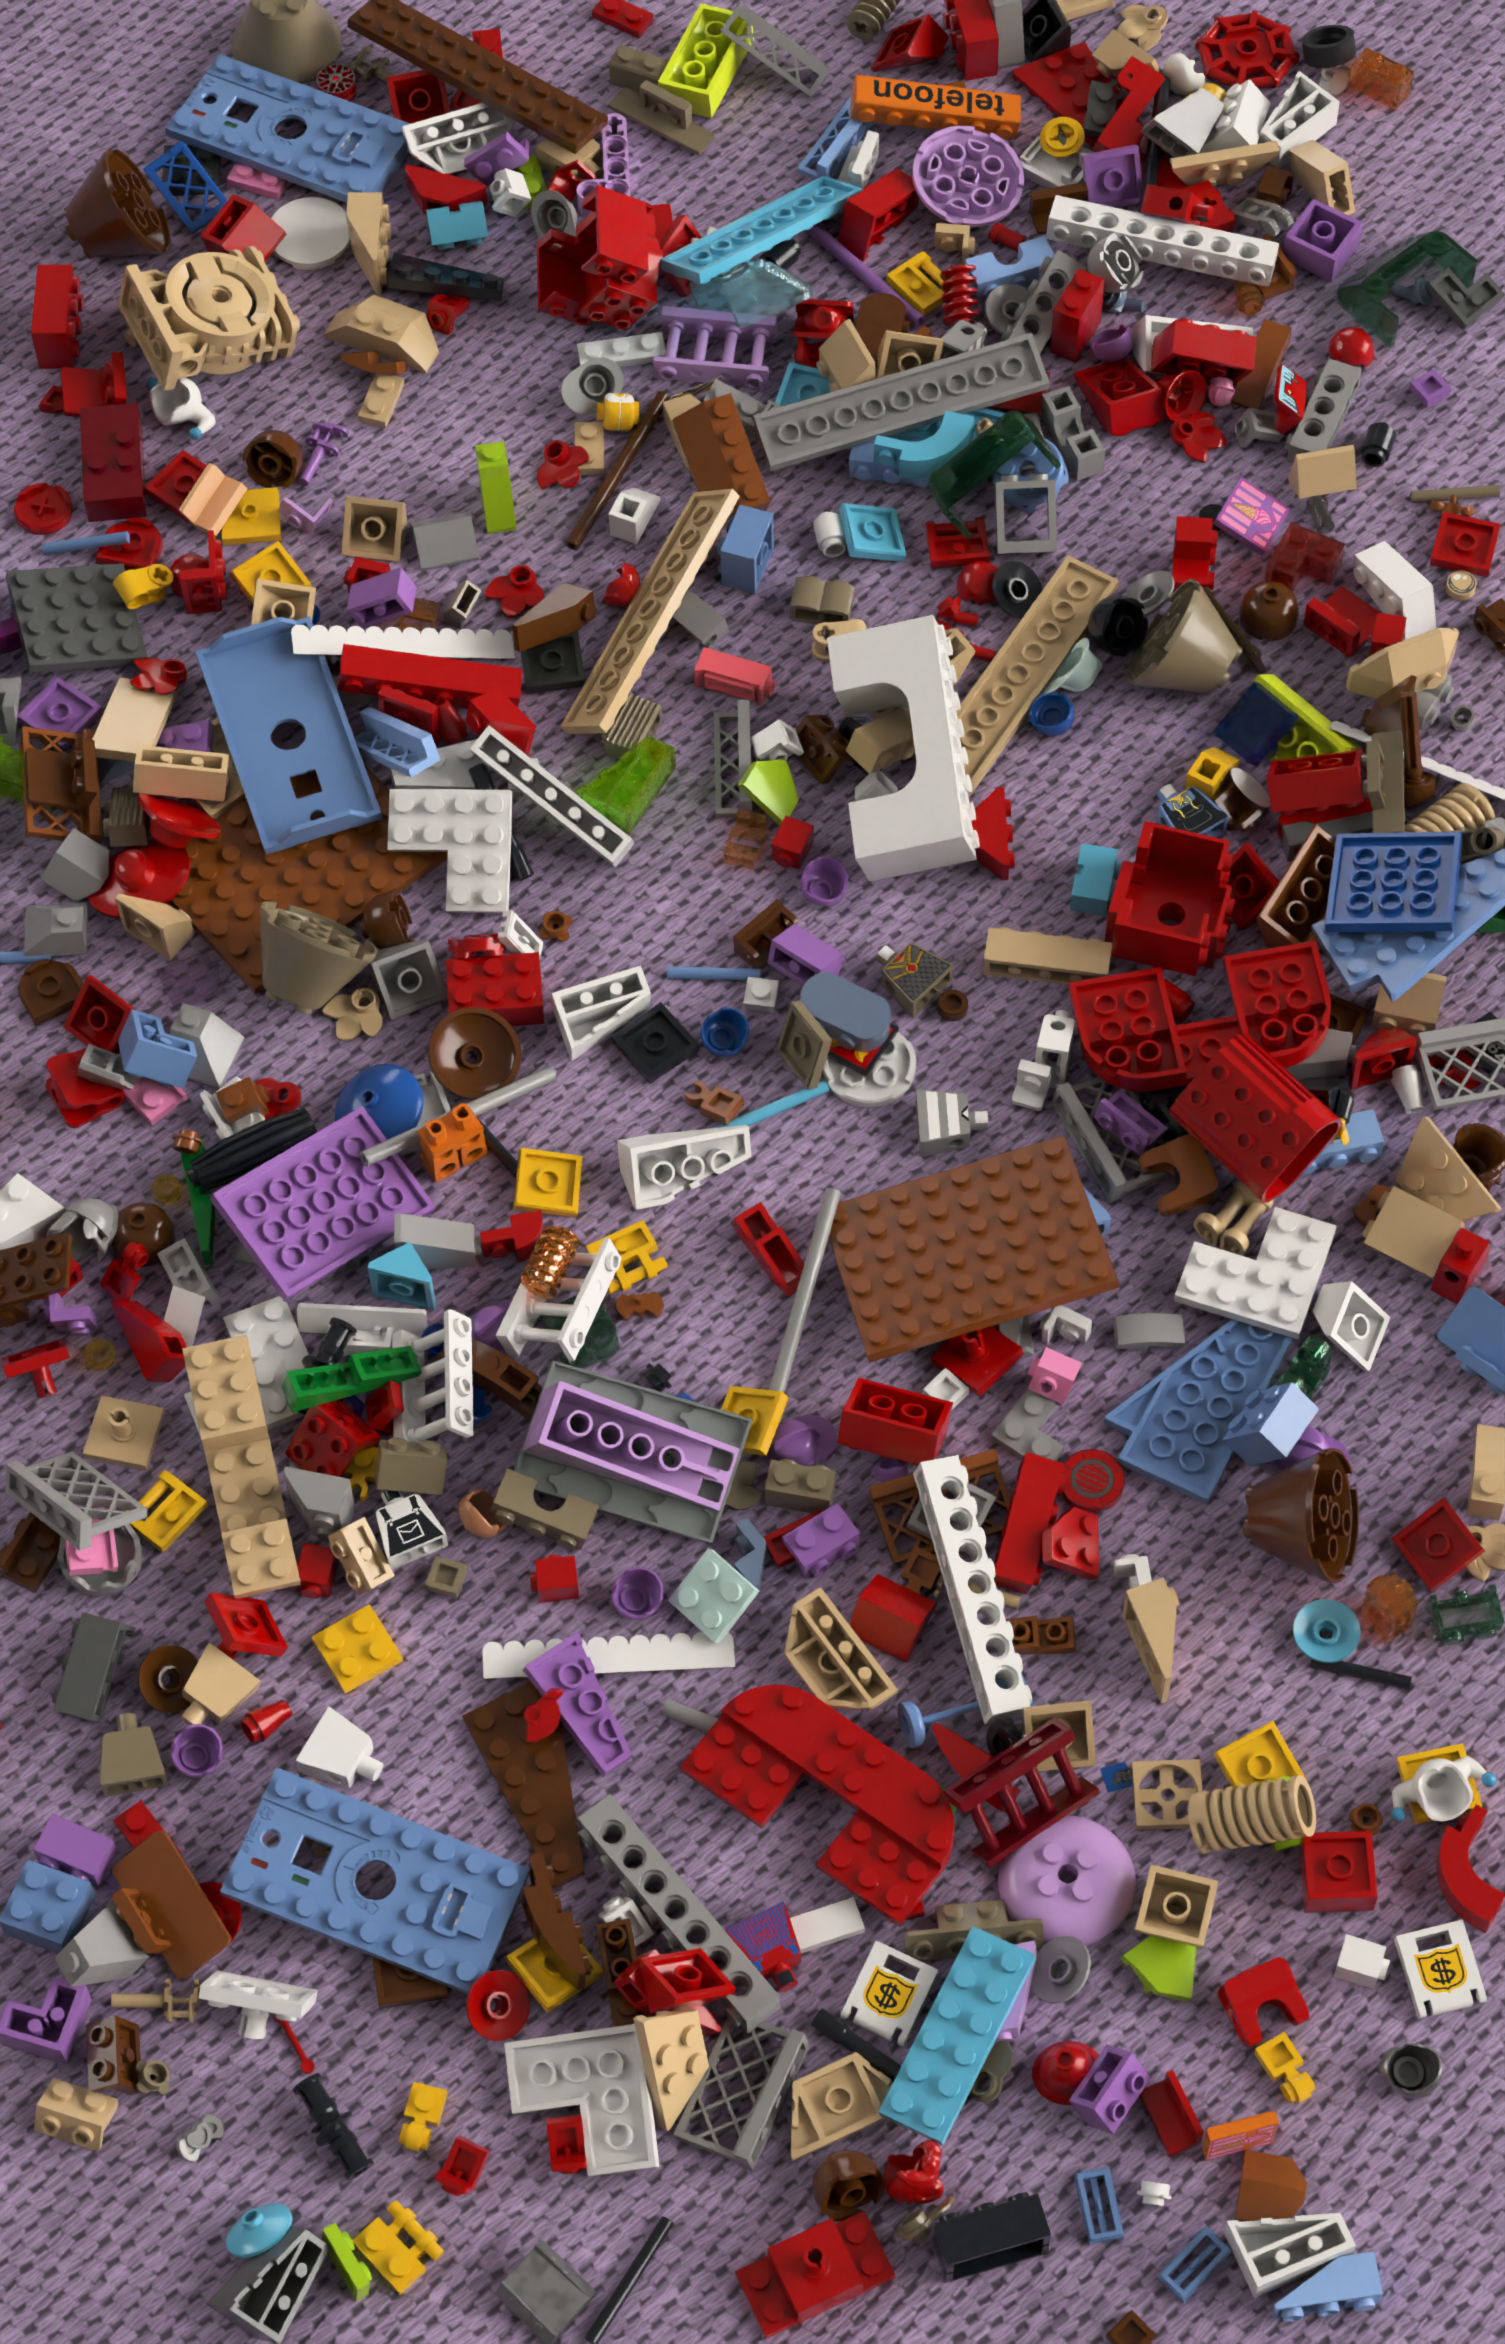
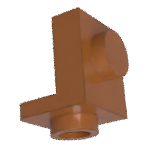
M250 1077L215 1093L225 1119L229 1123L257 1110L263 1116L269 1113L266 1102L269 1101L266 1090L262 1084L257 1086Z

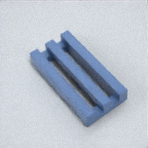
M1110 2168L1074 2173L1088 2245H1096L1098 2242L1107 2243L1115 2239L1117 2241L1123 2240L1124 2233ZM1100 2177L1104 2179L1115 2231L1108 2232L1097 2182V2178ZM1083 2180L1090 2181L1100 2233L1098 2234L1094 2232Z
M1205 2226L1157 2276V2279L1168 2287L1167 2289L1172 2294L1174 2293L1184 2304L1232 2254L1233 2250ZM1208 2238L1211 2243L1173 2281L1169 2276ZM1216 2248L1220 2249L1221 2252L1183 2290L1180 2286Z

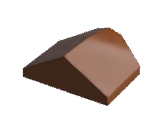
M1245 2150L1235 2220L1244 2222L1258 2221L1261 2218L1285 2219L1292 2218L1304 2204L1307 2182L1293 2158Z

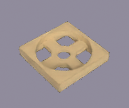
M1200 1759L1132 1761L1136 1830L1190 1828L1188 1815L1177 1820L1176 1807L1180 1803H1188L1192 1793L1202 1791ZM1159 1771L1160 1785L1156 1789H1140L1142 1779L1149 1772ZM1173 1771H1184L1194 1781V1788H1179L1175 1785ZM1164 1790H1171L1175 1797L1172 1801H1165L1162 1799L1161 1793ZM1142 1804H1157L1162 1808L1163 1820L1149 1814Z

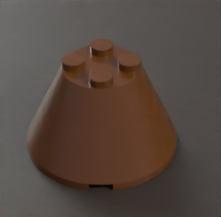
M110 148L105 151L68 206L64 208V213L69 223L65 228L70 239L79 242L88 259L106 256L162 254L168 251L171 246V235L166 216L162 208L157 210L150 196L154 191L143 173L119 149L112 151Z
M1336 1448L1324 1449L1258 1482L1255 1486H1248L1245 1494L1248 1504V1518L1243 1523L1244 1536L1252 1538L1254 1545L1258 1549L1328 1583H1338L1346 1577L1342 1572L1345 1566H1352L1358 1542L1357 1489L1350 1488L1347 1474H1352L1353 1471L1345 1454Z

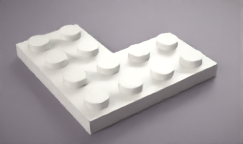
M390 789L387 850L390 852H448L446 912L503 913V911H509L513 792L511 790Z
M1275 1207L1256 1260L1194 1241L1177 1287L1174 1301L1299 1339L1337 1225Z
M278 1296L223 1317L230 1338L247 1334L267 1429L275 1428L305 1416L299 1412H291L282 1390V1384L287 1371L306 1369L302 1364V1359L304 1356L309 1355L287 1302H284ZM188 1392L184 1394V1397L200 1435L192 1393Z
M635 2024L504 2043L512 2114L580 2105L588 2176L660 2167L652 2098L647 2083Z

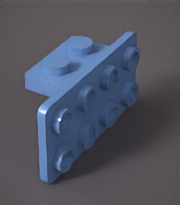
M1470 1287L1438 1332L1437 1337L1439 1341L1456 1352L1454 1357L1461 1361L1459 1365L1461 1369L1474 1377L1477 1374L1488 1380L1486 1386L1502 1396L1505 1393V1306L1478 1287Z

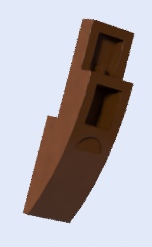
M472 1339V1382L479 1389L485 1390L486 1396L493 1393L530 1421L542 1388L538 1384L540 1377L498 1350ZM444 1348L437 1355L436 1358L438 1360L445 1358Z
M543 1852L531 1854L529 1856L528 1868H530L529 1877L532 1886L524 1887L522 1895V1906L533 1937L551 1965L577 1990L584 1989L586 1975H590L591 1970L588 1955L581 1954L579 1944H583L580 1923L574 1924L571 1911L562 1913L559 1895H553L551 1885H555L553 1867L551 1864L546 1865Z
M630 1918L596 1924L613 2026L634 2024L633 2018L638 2015L648 2018L647 2014L635 2010L613 1984L637 1958Z

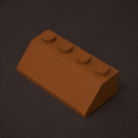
M731 393L703 401L672 420L698 492L734 489L740 497L731 515L736 514L739 505L767 511L771 501Z
M1318 825L1313 827L1257 916L1265 945L1268 948L1316 941L1312 931V924L1325 920L1336 840Z

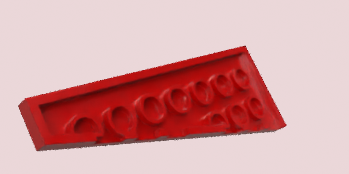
M1085 42L1012 70L1014 81L1018 80L1028 89L1030 95L1036 96L1046 104V108L1051 113L1055 112L1060 117L1075 119L1081 124L1082 128L1091 81L1107 84L1112 81L1096 69L1097 63L1092 56L1093 53ZM1117 87L1113 88L1114 93L1121 94ZM1123 101L1116 103L1115 113L1117 112ZM1084 135V141L1093 148L1098 138ZM1143 135L1140 143L1137 145L1139 147L1142 180L1149 139L1145 135ZM1161 152L1156 186L1179 190L1187 188L1183 181L1172 171L1171 164Z

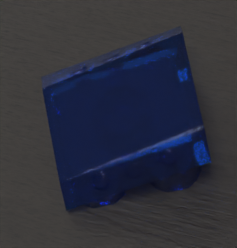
M1254 681L1213 732L1215 737L1221 739L1245 759V762L1258 767L1263 760H1269L1274 757L1278 751L1277 743L1284 735L1292 731L1294 723L1299 716Z

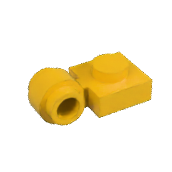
M1285 2032L1255 2048L1254 2054L1272 2082L1282 2077L1285 2078L1284 2083L1280 2085V2089L1290 2104L1294 2102L1299 2104L1312 2096L1311 2092L1316 2089L1315 2084L1307 2072L1299 2073V2071H1296V2069L1303 2066L1304 2060Z
M413 2082L403 2114L404 2119L411 2120V2123L403 2124L399 2136V2144L405 2145V2149L420 2152L421 2149H428L432 2129L426 2128V2124L435 2127L439 2126L448 2095L447 2090Z

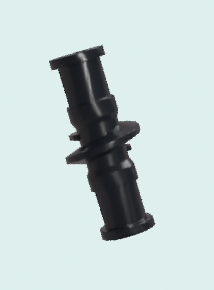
M332 1317L329 1321L331 1326L324 1340L320 1342L316 1355L304 1356L302 1364L305 1368L337 1364L344 1354V1349L350 1337L356 1335L357 1329L344 1320ZM309 1408L297 1412L306 1415Z
M316 2073L302 2080L292 2091L295 2095L301 2097L309 2110L308 2114L311 2119L317 2123L311 2130L314 2134L319 2133L315 2140L318 2146L329 2144L331 2152L337 2156L346 2173L344 2176L349 2181L367 2171L374 2165L372 2158L367 2159L357 2142V2137L346 2124L352 2116V2112L339 2113L337 2104L333 2098H330L320 2082L322 2080L320 2073Z

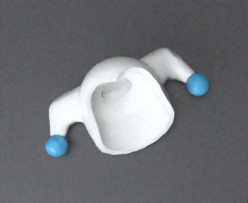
M150 377L147 380V386L151 389V406L154 415L161 424L173 425L191 421L198 425L197 428L194 427L189 431V436L193 440H198L201 434L207 432L215 425L214 415L201 403L200 390L192 380L186 377L177 379L175 389L167 391L163 390L158 379Z
M1469 1756L1462 1757L1453 1762L1440 1758L1429 1760L1417 1769L1413 1778L1393 1789L1392 1800L1394 1809L1391 1810V1818L1397 1822L1404 1820L1405 1811L1403 1809L1405 1804L1417 1802L1425 1814L1432 1820H1452L1464 1813L1473 1800V1791L1467 1779L1478 1778L1482 1780L1484 1786L1493 1787L1497 1781L1496 1776L1492 1772H1487L1476 1760Z

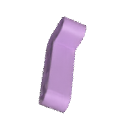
M619 113L606 115L608 116L607 126L602 129L604 179L584 180L579 183L576 189L578 211L585 217L592 211L582 208V199L597 185L631 197L627 121Z

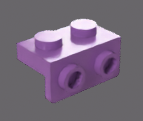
M505 132L464 158V167L483 184L488 186L495 180L494 175L497 171L505 168L513 170L516 167H522L528 161L530 142L527 139H523L518 143L508 132Z
M1120 1089L1108 1100L1103 1098L1098 1103L1093 1117L1102 1128L1112 1132L1128 1149L1134 1150L1140 1156L1165 1136L1168 1129Z
M58 1293L49 1295V1299H44L45 1319H49L50 1324L58 1332H70L71 1336H86L90 1334V1330L98 1329L97 1316L89 1306L64 1308V1300Z
M836 1503L782 1536V1542L800 1565L801 1575L804 1579H807L811 1575H814V1577L822 1575L830 1568V1564L837 1559L845 1560L855 1554L860 1546V1532L841 1506Z

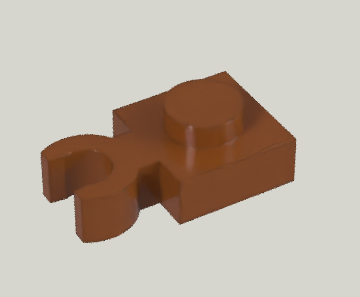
M700 1081L694 1082L695 1091L699 1094L692 1095L688 1092L684 1094L686 1103L689 1106L699 1107L701 1115L725 1126L730 1123L744 1106L742 1096L718 1085L713 1091L707 1089L706 1084Z
M915 1546L901 1573V1578L908 1581L904 1587L920 1595L923 1588L932 1592L941 1574L937 1556Z

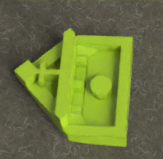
M786 759L750 763V767L737 785L778 825H781L785 816L790 817L798 803L794 781Z
M1149 1935L1120 1957L1125 1965H1130L1143 1983L1145 1994L1152 1991L1155 1995L1188 2002L1192 1999L1196 1958L1195 1946Z

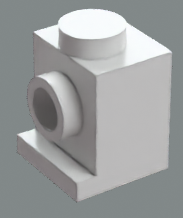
M505 168L495 173V180L489 186L494 200L492 208L493 211L516 217L531 200V196L523 174Z
M780 719L750 738L754 747L752 753L756 761L787 760L794 753L798 756L804 753L795 728Z

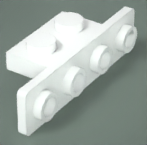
M299 1303L297 1306L299 1332L327 1334L331 1326L329 1321L332 1317L344 1320L357 1329L356 1335L350 1337L343 1356L391 1349L392 1333L401 1329L420 1338L427 1336V1314L424 1309Z

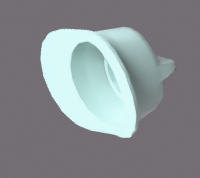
M1083 638L1076 643L1061 668L1042 692V695L1051 693L1058 687L1072 692H1080L1092 685L1102 668V662L1088 649L1089 639Z

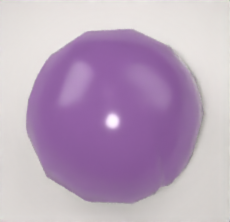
M1121 324L1119 329L1111 328L1099 332L1089 342L1093 355L1098 360L1107 363L1120 361L1128 356L1133 348V336L1130 327Z
M818 857L810 861L805 867L801 878L803 896L817 906L834 905L842 899L846 892L849 879L848 872L841 862L832 857Z
M646 1567L626 1569L615 1581L611 1589L612 1605L619 1615L629 1620L646 1619L658 1609L662 1602L663 1584L657 1574Z
M204 1724L188 1725L183 1728L172 1742L170 1748L171 1762L176 1770L191 1779L206 1777L217 1768L221 1761L222 1740L214 1729Z

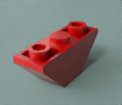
M408 164L405 167L407 187L423 214H426L425 210L448 206L451 212L460 210L459 204L482 201L485 207L488 203L486 184L455 177L447 173L443 174L428 170L424 167Z
M998 787L975 808L976 820L971 822L973 830H977L980 848L975 849L976 861L1001 880H1008L1009 869L1015 868L1014 850H1008V843H1013L1012 824H1007L1006 817H1011V799H1005L1004 787Z

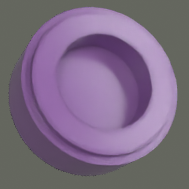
M894 1458L882 1459L874 1466L876 1479L880 1483L909 1474L906 1461Z

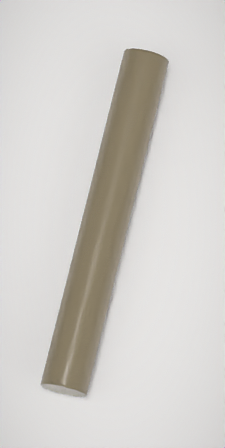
M1499 485L1419 490L1411 491L1410 498L1411 503L1431 502V500H1450L1451 495L1457 496L1456 500L1499 497L1500 487Z

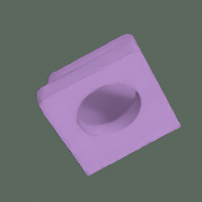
M284 497L278 512L286 517L290 525L300 528L310 535L329 513L333 500L329 498L315 516L312 517L290 499Z

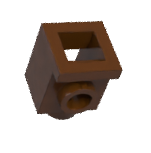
M1267 166L1257 190L1256 199L1279 206L1281 204L1286 205L1288 197L1292 193L1295 173Z

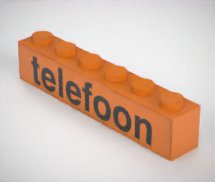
M855 75L851 88L850 119L941 130L952 126L975 127L974 130L988 135L992 132L1002 139H1015L1021 124V95Z

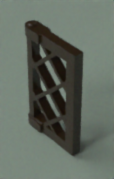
M1204 587L1205 593L1237 644L1243 648L1242 653L1260 675L1264 673L1266 668L1261 660L1262 655L1259 649L1251 644L1217 602L1212 591L1208 587Z

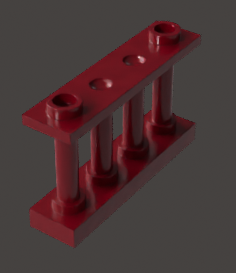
M1055 1717L944 1790L948 1802L964 1814L969 1811L983 1840L981 1844L971 1851L975 1857L988 1867L1004 1861L1006 1856L1077 1808L1084 1807L1092 1798L1100 1794L1098 1787L1082 1776L1077 1778L1064 1750L1076 1738L1072 1729ZM1050 1756H1053L1066 1787L1050 1797L1037 1766ZM1025 1774L1039 1804L1024 1815H1022L1009 1787L1011 1782ZM997 1792L1011 1824L994 1834L981 1804Z

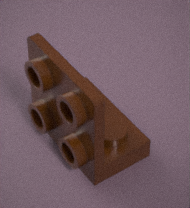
M82 739L77 749L73 750L71 754L33 748L26 749L27 802L29 804L87 811L98 793L95 740Z

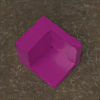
M12 604L10 606L13 617L0 622V648L3 654L22 648Z

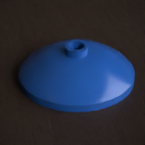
M378 1064L368 1067L356 1074L343 1088L336 1103L335 1122L363 1106L388 1140L418 1125L424 1106L422 1088L418 1080L401 1066Z

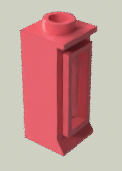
M706 647L703 648L694 669V687L704 686L706 689L754 703L758 701L759 706L763 705L766 696L771 697L774 692L776 681L772 679L771 666Z

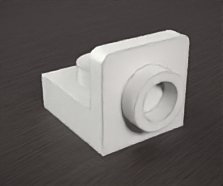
M1021 1059L1017 1070V1084L1012 1096V1104L1041 1111L1050 1087L1052 1067Z
M1062 1305L1056 1306L1052 1313L1048 1311L1045 1313L1040 1323L1039 1329L1042 1330V1342L1048 1344L1054 1332L1058 1330L1064 1338L1070 1341L1079 1340L1086 1343L1091 1334L1092 1320Z
M1128 1554L1114 1561V1578L1129 1577L1130 1589L1152 1581L1147 1556L1139 1557L1136 1554Z
M616 1896L603 1905L604 1911L598 1915L604 1923L630 1918L635 1947L654 1935L634 1901L627 1896L624 1898Z

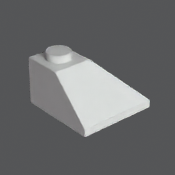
M1352 1281L1323 1284L1312 1311L1325 1336L1363 1371H1370L1391 1317Z

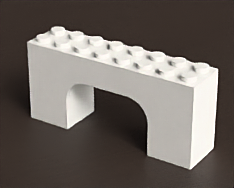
M934 615L828 637L833 689L848 717L888 708L909 710L916 755V771L911 781L898 792L848 803L855 859L869 881H877L977 860L975 849L980 848L977 830H973L971 822L976 820L973 802H969L968 793L972 792V785L969 774L965 775L964 765H968V756L965 747H961L960 738L964 737V728L961 719L957 718L956 710H960L961 706L958 693L954 692L952 683L957 682L954 665H950L948 657L953 655L950 638H946L943 624L938 625Z

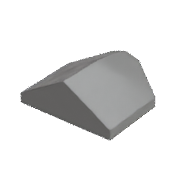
M73 828L55 852L40 880L77 902L98 892L108 878L109 850Z
M88 1044L76 1075L102 1085L133 1090L136 1083L135 1079L128 1072L124 1071L121 1056Z

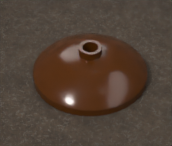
M465 1007L445 1016L434 1028L428 1044V1060L435 1078L447 1091L463 1099L476 1100L514 1081L520 1069L521 1046L516 1032L502 1016L485 1008ZM472 1054L475 1062H467L465 1055Z

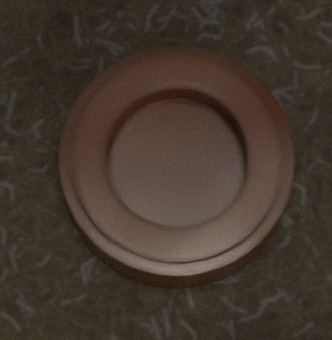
M947 990L939 995L937 999V1012L943 1019L958 1021L967 1014L968 999L964 993L958 990Z

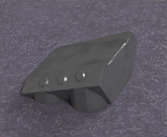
M543 2240L535 2244L528 2255L500 2283L495 2295L505 2304L506 2310L513 2316H518L532 2330L535 2336L545 2344H553L597 2295V2292Z

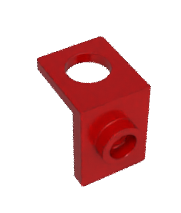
M575 160L556 169L547 190L558 191L565 199L572 203L579 183L584 180L596 179L597 177L579 160ZM571 170L582 172L585 178L575 177Z

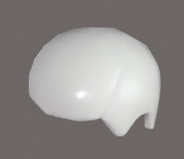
M1174 53L1165 61L1163 74L1170 78V89L1175 94L1189 95L1203 87L1205 76L1203 73L1194 72L1193 66L1195 61L1189 60L1183 53Z

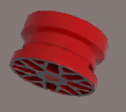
M343 64L327 65L317 74L318 90L353 102L357 94L354 72L348 66Z

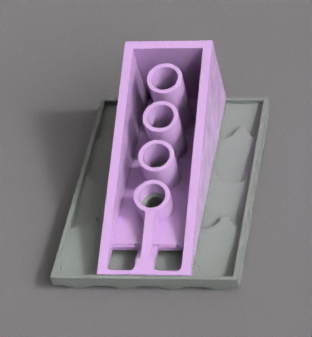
M553 1360L550 1362L514 1471L538 1480L534 1489L536 1493L564 1501L568 1493L598 1504L597 1511L698 1542L711 1544L753 1419Z

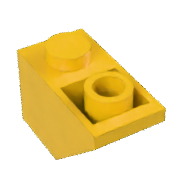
M1216 747L1202 751L1187 773L1185 790L1189 787H1197L1211 799L1226 786L1231 778V769L1238 768L1241 759Z

